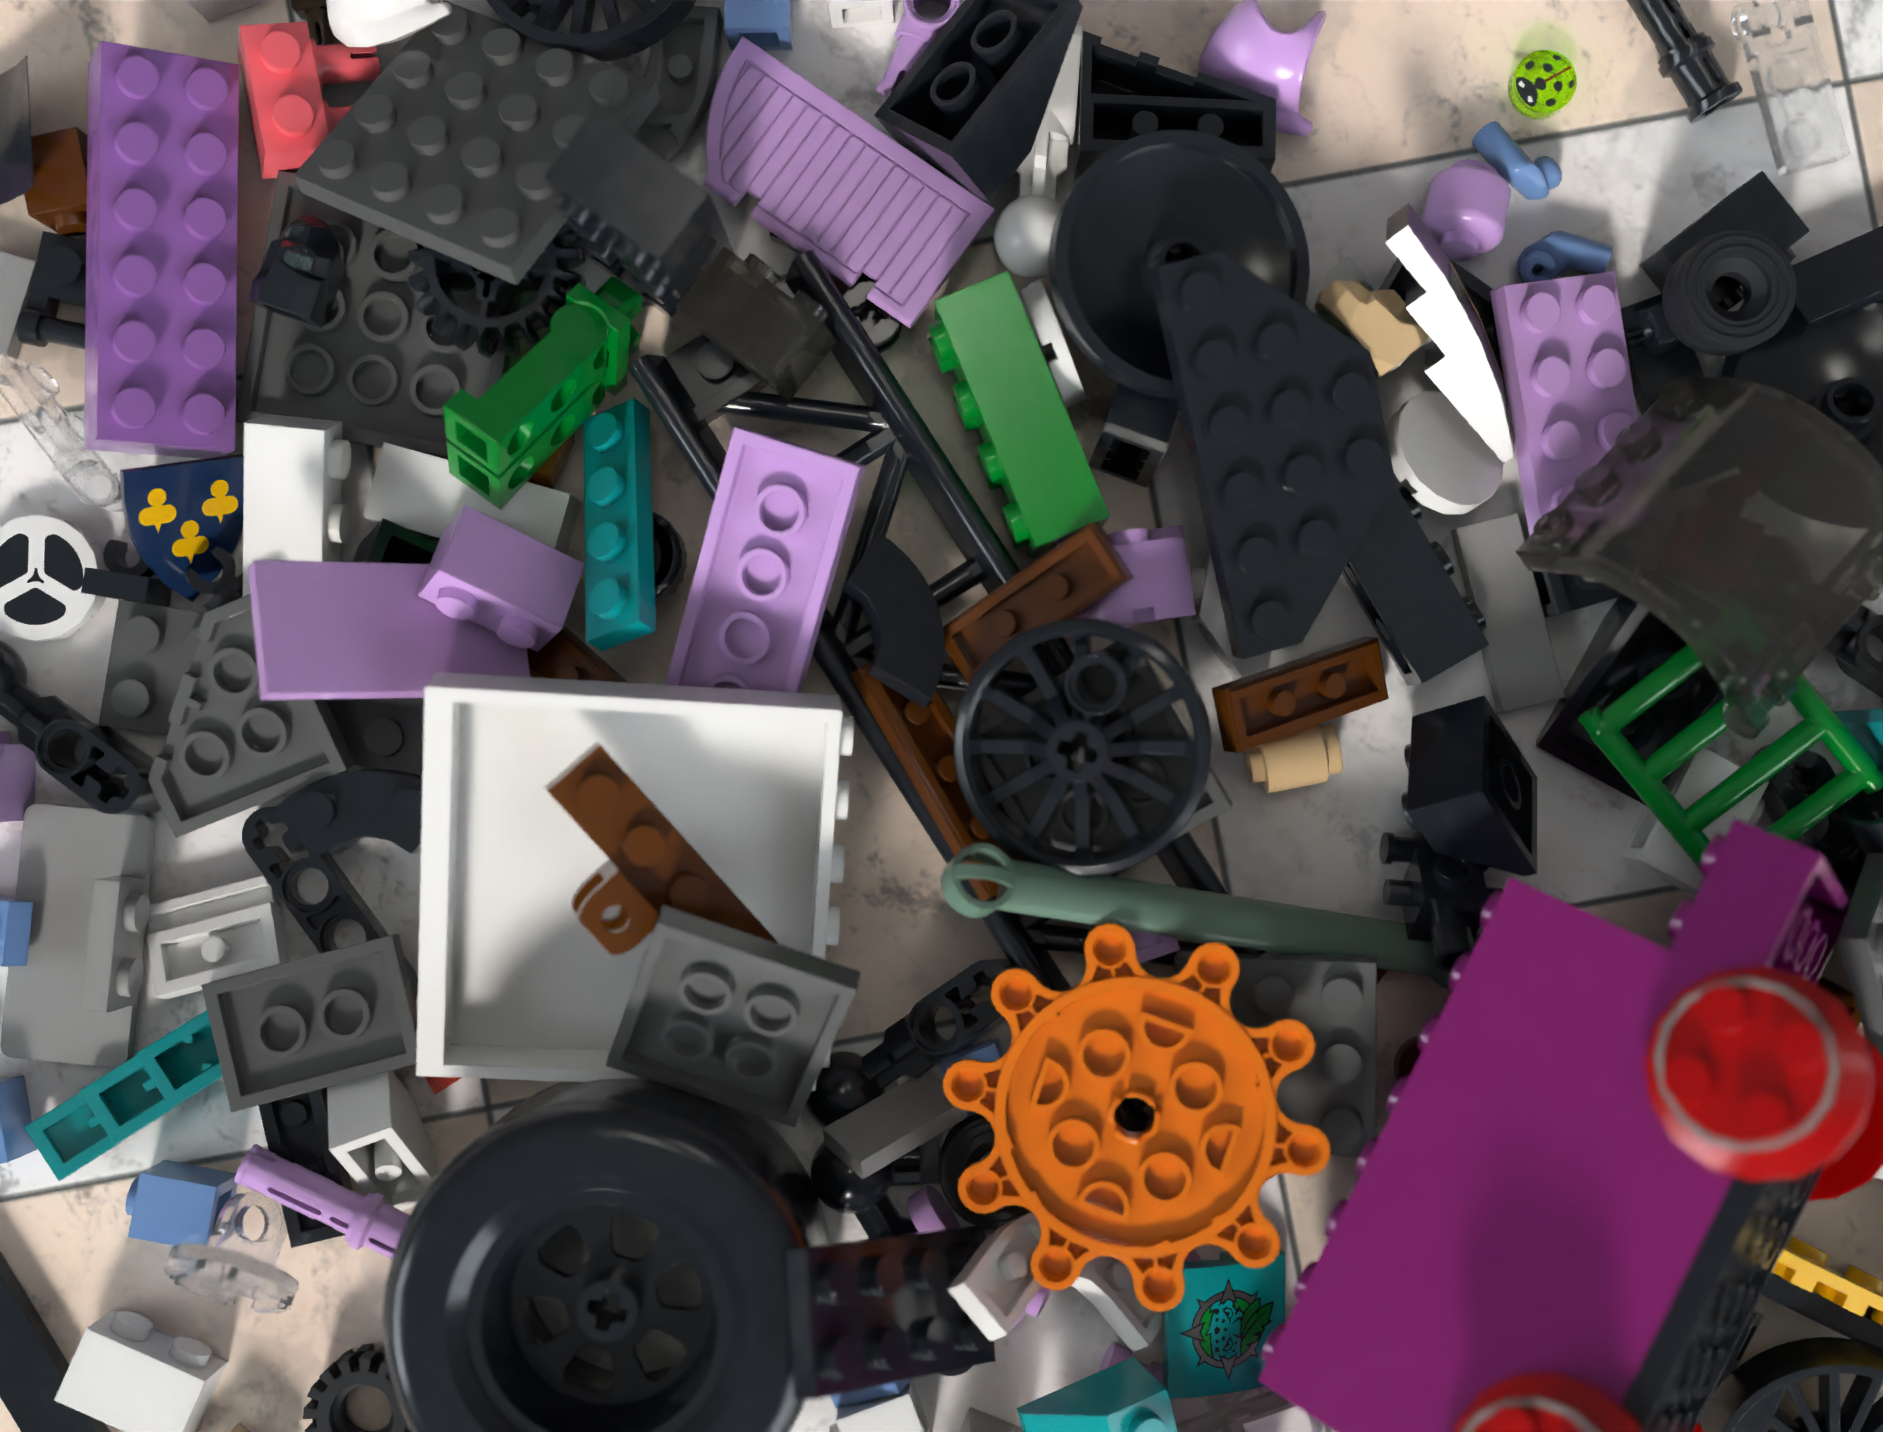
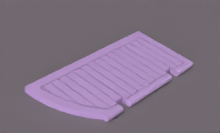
M742 36L729 56L719 77L711 102L706 139L708 176L704 180L703 185L734 207L739 204L742 197L748 192L760 201L751 212V219L800 253L812 249L826 271L849 287L856 283L862 273L876 281L866 298L905 326L911 328L995 214V209Z

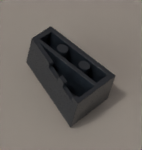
M1083 31L1075 121L1073 185L1108 150L1133 137L1163 130H1189L1219 137L1251 154L1271 172L1276 158L1275 98L1202 72H1198L1197 77L1187 75L1159 65L1160 58L1143 51H1140L1138 57L1101 44L1102 37Z

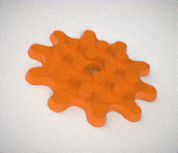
M1104 923L1096 926L1089 933L1085 941L1086 972L1081 982L1072 989L1065 991L1051 990L1041 984L1032 973L1021 968L1007 969L1000 973L993 982L991 989L992 1003L1011 1027L1012 1042L1010 1049L1003 1057L995 1061L983 1062L974 1059H962L955 1062L946 1071L943 1079V1091L946 1098L955 1107L974 1111L985 1116L991 1123L995 1133V1143L991 1153L983 1160L970 1165L964 1170L959 1179L958 1192L964 1205L977 1213L994 1212L1008 1205L1023 1206L1034 1213L1040 1224L1041 1235L1030 1261L1031 1272L1035 1280L1044 1288L1064 1290L1073 1285L1083 1267L1090 1260L1099 1256H1112L1121 1260L1129 1268L1133 1277L1134 1291L1140 1303L1152 1311L1164 1312L1173 1309L1180 1303L1185 1288L1183 1275L1184 1260L1189 1252L1197 1246L1205 1244L1218 1245L1227 1250L1236 1261L1254 1269L1269 1265L1279 1254L1281 1245L1279 1232L1273 1223L1264 1216L1259 1207L1258 1196L1261 1186L1268 1178L1276 1174L1291 1173L1299 1176L1316 1174L1327 1165L1330 1158V1144L1326 1135L1318 1127L1296 1122L1286 1117L1279 1109L1276 1100L1277 1088L1281 1080L1289 1073L1309 1063L1314 1054L1315 1042L1309 1028L1295 1019L1286 1018L1265 1027L1254 1028L1245 1026L1235 1018L1230 1010L1229 997L1238 979L1240 967L1235 952L1227 945L1219 942L1205 943L1196 948L1190 956L1187 965L1178 974L1171 977H1156L1148 974L1140 966L1136 957L1133 937L1127 929L1116 923ZM1125 1097L1141 1098L1148 1102L1150 1106L1152 1105L1155 1118L1151 1126L1146 1130L1137 1133L1130 1132L1122 1128L1117 1122L1115 1109Z

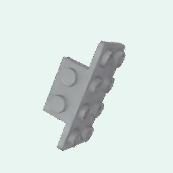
M45 803L32 804L25 810L16 898L32 901L33 911L27 966L8 967L0 1044L3 1054L7 1057L113 1068L122 1065L132 1058L138 996L144 977L142 956L145 928L150 916L149 888L156 829L155 820L151 815L106 814L95 808Z

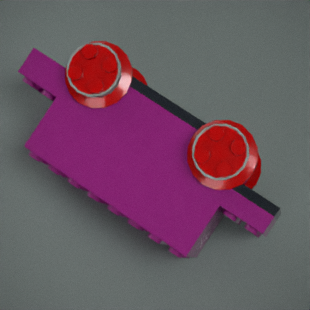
M1734 819L1727 835L1716 834L1704 853L1700 872L1706 874V877L1695 899L1685 898L1679 904L1672 917L1668 936L1673 938L1674 941L1670 949L1664 948L1511 877L1503 891H1495L1488 899L1482 911L1480 926L1484 930L1473 952H1465L1453 968L1449 980V988L1453 991L1441 1015L1438 1013L1434 1014L1421 1032L1418 1049L1422 1053L1411 1075L1403 1076L1390 1094L1387 1111L1391 1115L1380 1137H1373L1366 1144L1358 1158L1356 1173L1360 1177L1349 1199H1342L1332 1210L1327 1220L1324 1232L1329 1239L1318 1261L1310 1262L1301 1272L1295 1284L1293 1296L1298 1301L1287 1323L1279 1324L1266 1341L1262 1352V1359L1267 1363L1258 1381L1335 1432H1704L1699 1420L1807 1202L1837 1199L1870 1182L1883 1166V1057L1874 1044L1864 1038L1842 1003L1817 986L1838 942L1837 938L1850 904L1822 854Z

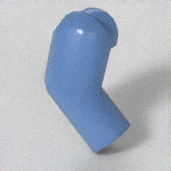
M1497 121L1486 124L1473 138L1472 145L1487 163L1496 168L1498 174L1528 200L1546 198L1549 195V190L1558 187L1562 181V171L1553 158L1541 156L1533 162Z
M1553 231L1522 251L1517 259V273L1525 283L1551 280L1570 267L1591 274L1604 273L1609 263L1613 246L1564 231Z

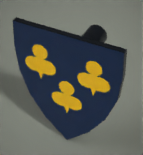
M244 454L120 470L121 501L126 528L140 558L163 584L191 602L201 593L190 587L184 573L192 568L202 580L212 582L219 575L222 566L210 552L216 547H220L231 555L239 540L243 528Z

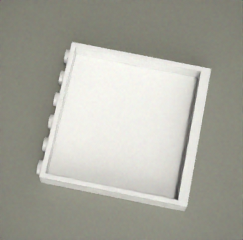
M435 672L425 685L416 1076L591 1082L603 1079L624 1078L645 1079L605 1065L653 932L631 950L619 955H611L580 923L578 915L571 907L572 897L578 887L609 858L545 789L548 783L596 741L778 941L776 944L825 960L826 945L838 946L840 928V906H829L830 883H842L844 873L845 849L844 844L833 843L835 819L847 820L849 803V780H838L839 755L851 756L854 732V717L842 715L840 695ZM620 906L609 907L604 912L602 918L613 917L619 911ZM831 1048L822 1068H829ZM816 1082L812 1088V1091H816Z

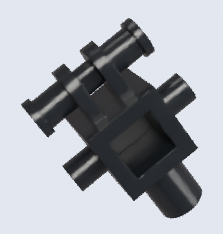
M1416 831L1413 838L1394 836L1393 833L1384 832L1380 842L1381 863L1406 862L1409 863L1403 880H1385L1383 885V902L1385 905L1402 906L1408 939L1432 941L1436 966L1444 972L1452 973L1459 958L1465 952H1473V940L1480 927V918L1485 904L1495 891H1503V888L1486 887L1483 872L1487 871V866L1436 853L1420 831Z

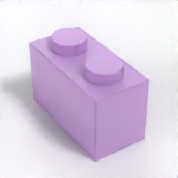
M464 505L443 530L417 596L434 603L439 611L451 618L470 620L496 632L503 642L511 646L523 649L530 648L538 652L563 628L585 563Z

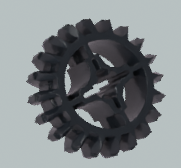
M565 223L545 248L547 265L540 266L534 263L517 285L496 276L495 281H492L484 271L428 247L408 251V259L414 265L423 269L408 277L411 288L416 292L425 293L420 297L416 306L424 316L436 315L431 327L440 336L443 337L454 332L453 344L458 349L466 351L476 341L478 353L485 358H492L500 340L504 352L510 358L518 357L520 352L519 339L525 337L527 342L534 347L542 340L538 331L545 325L550 329L552 316L558 309L566 305V291H570L578 283L584 287L586 286L584 277L571 270L586 262L582 249L570 246L578 235ZM450 273L460 275L466 282L476 283L475 298L481 303L479 316L469 314L459 308L451 290ZM525 291L537 292L527 305L509 314L511 302L517 295Z

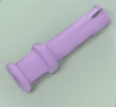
M254 1144L252 1149L247 1152L234 1178V1183L264 1194L280 1204L344 1233V1241L349 1242V1247L359 1250L365 1246L391 1259L403 1227L410 1214L387 1204L386 1195L379 1192L375 1194L369 1192L364 1196L351 1191L303 1166L277 1156L258 1144Z

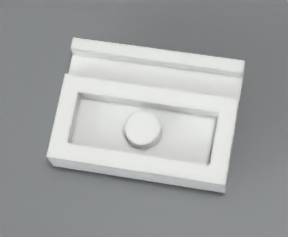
M264 875L150 905L148 920L150 934H147L146 937L155 996L168 1000L202 991V984L289 962L280 906L276 905L274 889Z

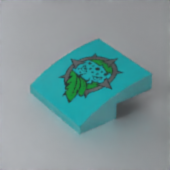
M1279 1250V1254L1272 1263L1255 1269L1242 1265L1229 1252H1220V1260L1184 1261V1295L1178 1305L1171 1310L1163 1312V1386L1167 1389L1169 1399L1220 1395L1265 1386L1258 1381L1267 1363L1262 1359V1352L1273 1330L1279 1324L1285 1323V1253Z

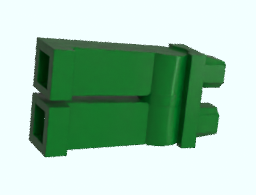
M612 276L595 293L578 283L566 294V305L558 309L552 316L550 332L479 399H476L462 388L443 405L446 438L449 439L447 441L449 473L501 510L600 406L605 398V391L616 396L627 385L628 358L639 348L640 341L639 333L630 324L642 311V297L639 293Z

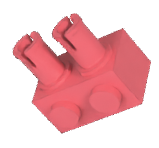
M307 22L240 25L237 57L262 179L277 178L278 171L296 173L353 107V105L329 107L328 102L322 99L323 85L360 82L373 83L380 75L379 58L373 57V54L377 53L376 46L347 47L344 43L317 45L314 38L310 39Z

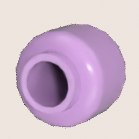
M1460 160L1453 163L1450 167L1439 171L1431 179L1421 220L1451 260H1472L1477 255L1490 252L1501 243L1510 204L1511 189L1506 180L1498 174L1496 168L1480 160Z

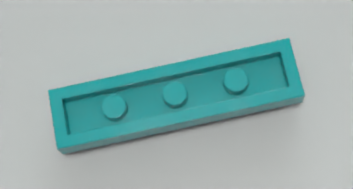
M635 398L589 417L583 423L586 642L602 652L656 632L650 410Z

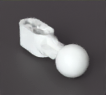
M1077 24L1032 150L1016 170L1020 174L1018 199L1012 201L1003 209L994 228V246L999 259L1010 271L1025 278L1049 276L1050 239L1055 219L1061 207V204L1056 201L1058 176L1068 168L1069 146L1073 145L1082 24Z

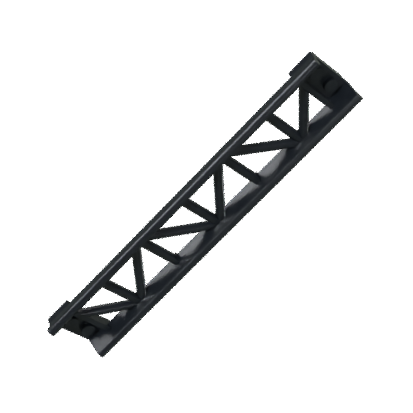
M812 249L805 251L792 261L784 282L669 356L647 354L629 365L628 370L713 502L727 452L708 424L723 414L871 432L835 455L836 457L865 466L884 455L844 585L876 533L879 532L886 537L907 469L966 559V562L929 585L939 609L980 583L986 592L990 594L1021 572ZM829 347L866 406L761 393L759 391ZM842 590L834 617L825 608L812 655L836 693L840 695L841 701L850 715L854 717V721L944 861L948 864L954 857V854L850 676L857 669L872 662L874 654L870 653L875 651L873 630L870 623L856 632L862 608ZM1063 636L1047 640L1037 646L1054 677L1068 670L1074 663V653ZM943 663L937 688L966 691L969 684L957 665ZM1004 670L996 680L997 685L1018 697H1022L1038 687L1030 673ZM1189 831L1172 840L1156 854L1176 886L1230 895ZM1127 869L1122 870V871L1115 872V873L1111 874L1110 876H1116V877H1117L1118 875H1120L1121 873H1123V872L1126 871ZM960 880L965 892L973 899L980 901L969 880ZM996 894L995 896H993L992 898L987 899V900L982 901V902H993V901H995V900H996V897H997V894ZM996 910L985 917H981L1013 968L1029 971L1041 984L1051 990L1065 991L1072 989L1047 950L1085 955V941L1092 931L1091 929L1044 924L1052 918ZM1177 940L1180 947L1178 951H1195L1197 947L1204 944ZM1227 945L1235 953H1267L1262 950ZM1177 951L1146 962L1175 966L1174 957ZM1125 1097L1115 1109L1117 1122L1122 1128L1130 1132L1137 1133L1146 1130L1147 1128L1141 1121L1146 1113L1142 1110L1140 1099Z

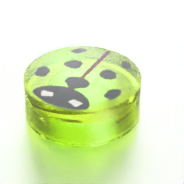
M1538 50L1530 53L1521 60L1510 75L1508 95L1512 105L1519 113L1532 119H1546L1556 115L1568 104L1575 93L1577 86L1575 69L1565 56L1556 51Z

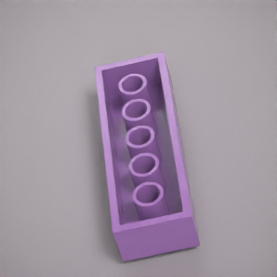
M107 41L100 42L88 63L84 450L203 459L223 457L235 451L239 64Z

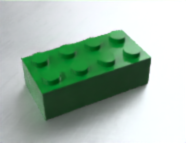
M1009 271L935 300L934 322L927 325L931 336L928 338V343L941 374L951 370L957 382V384L952 385L955 394L952 397L954 407L965 432L977 430L982 442L981 445L977 446L979 455H976L977 462L989 490L992 491L1000 487L1007 505L1002 506L1004 513L1000 514L1014 550L1025 546L1029 558L1033 559L1050 552L1056 547V544L1064 542L1091 522H1099L1101 527H1103L1110 517Z

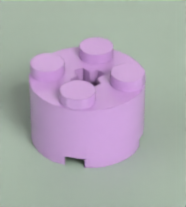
M1183 525L1151 530L1137 528L1109 533L1108 538L1134 578L1076 618L1101 619L1127 626L1196 615Z

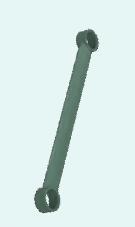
M974 843L963 848L945 866L941 878L942 893L948 904L959 914L970 918L985 917L996 910L1093 925L1116 923L1132 931L1203 942H1219L1229 946L1281 954L1377 957V968L1430 976L1442 988L1453 991L1449 988L1451 973L1444 972L1436 966L1432 941L1409 940L1405 923L1110 875L1075 876L1051 866L1011 860L998 847L987 843ZM967 860H977L985 863L986 865L961 863ZM979 878L997 881L998 893L996 900L993 902H982L973 899L965 892L960 880ZM1481 928L1478 929L1474 937V948L1483 932Z

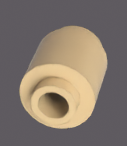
M1332 723L1317 724L1243 751L1246 771L1251 784L1261 782L1266 794L1325 783L1328 781L1329 775L1341 773L1343 769L1340 742Z

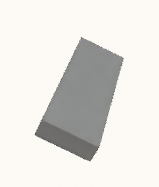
M1518 513L1451 530L1467 596L1476 603L1486 621L1487 627L1482 633L1489 645L1481 649L1497 713H1504L1564 698L1565 695Z

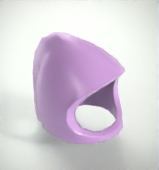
M1242 0L1234 6L1211 33L1200 55L1198 72L1275 98L1276 131L1297 136H1308L1313 129V124L1311 121L1303 118L1299 112L1301 88L1312 49L1326 19V12L1318 11L1300 29L1286 32L1276 29L1268 22L1258 0Z

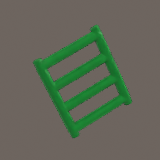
M1738 596L1728 599L1719 608L1718 612L1722 618L1608 707L1601 711L1598 706H1595L1582 713L1578 719L1589 733L1590 738L1699 870L1704 853L1711 842L1702 830L1820 740L1844 767V770L1764 831L1794 842L1862 790L1867 794H1872L1883 788V773L1877 767L1876 762L1761 621L1746 607ZM1739 639L1762 669L1644 760L1620 730ZM1781 690L1804 719L1696 802L1684 809L1661 780L1769 697Z

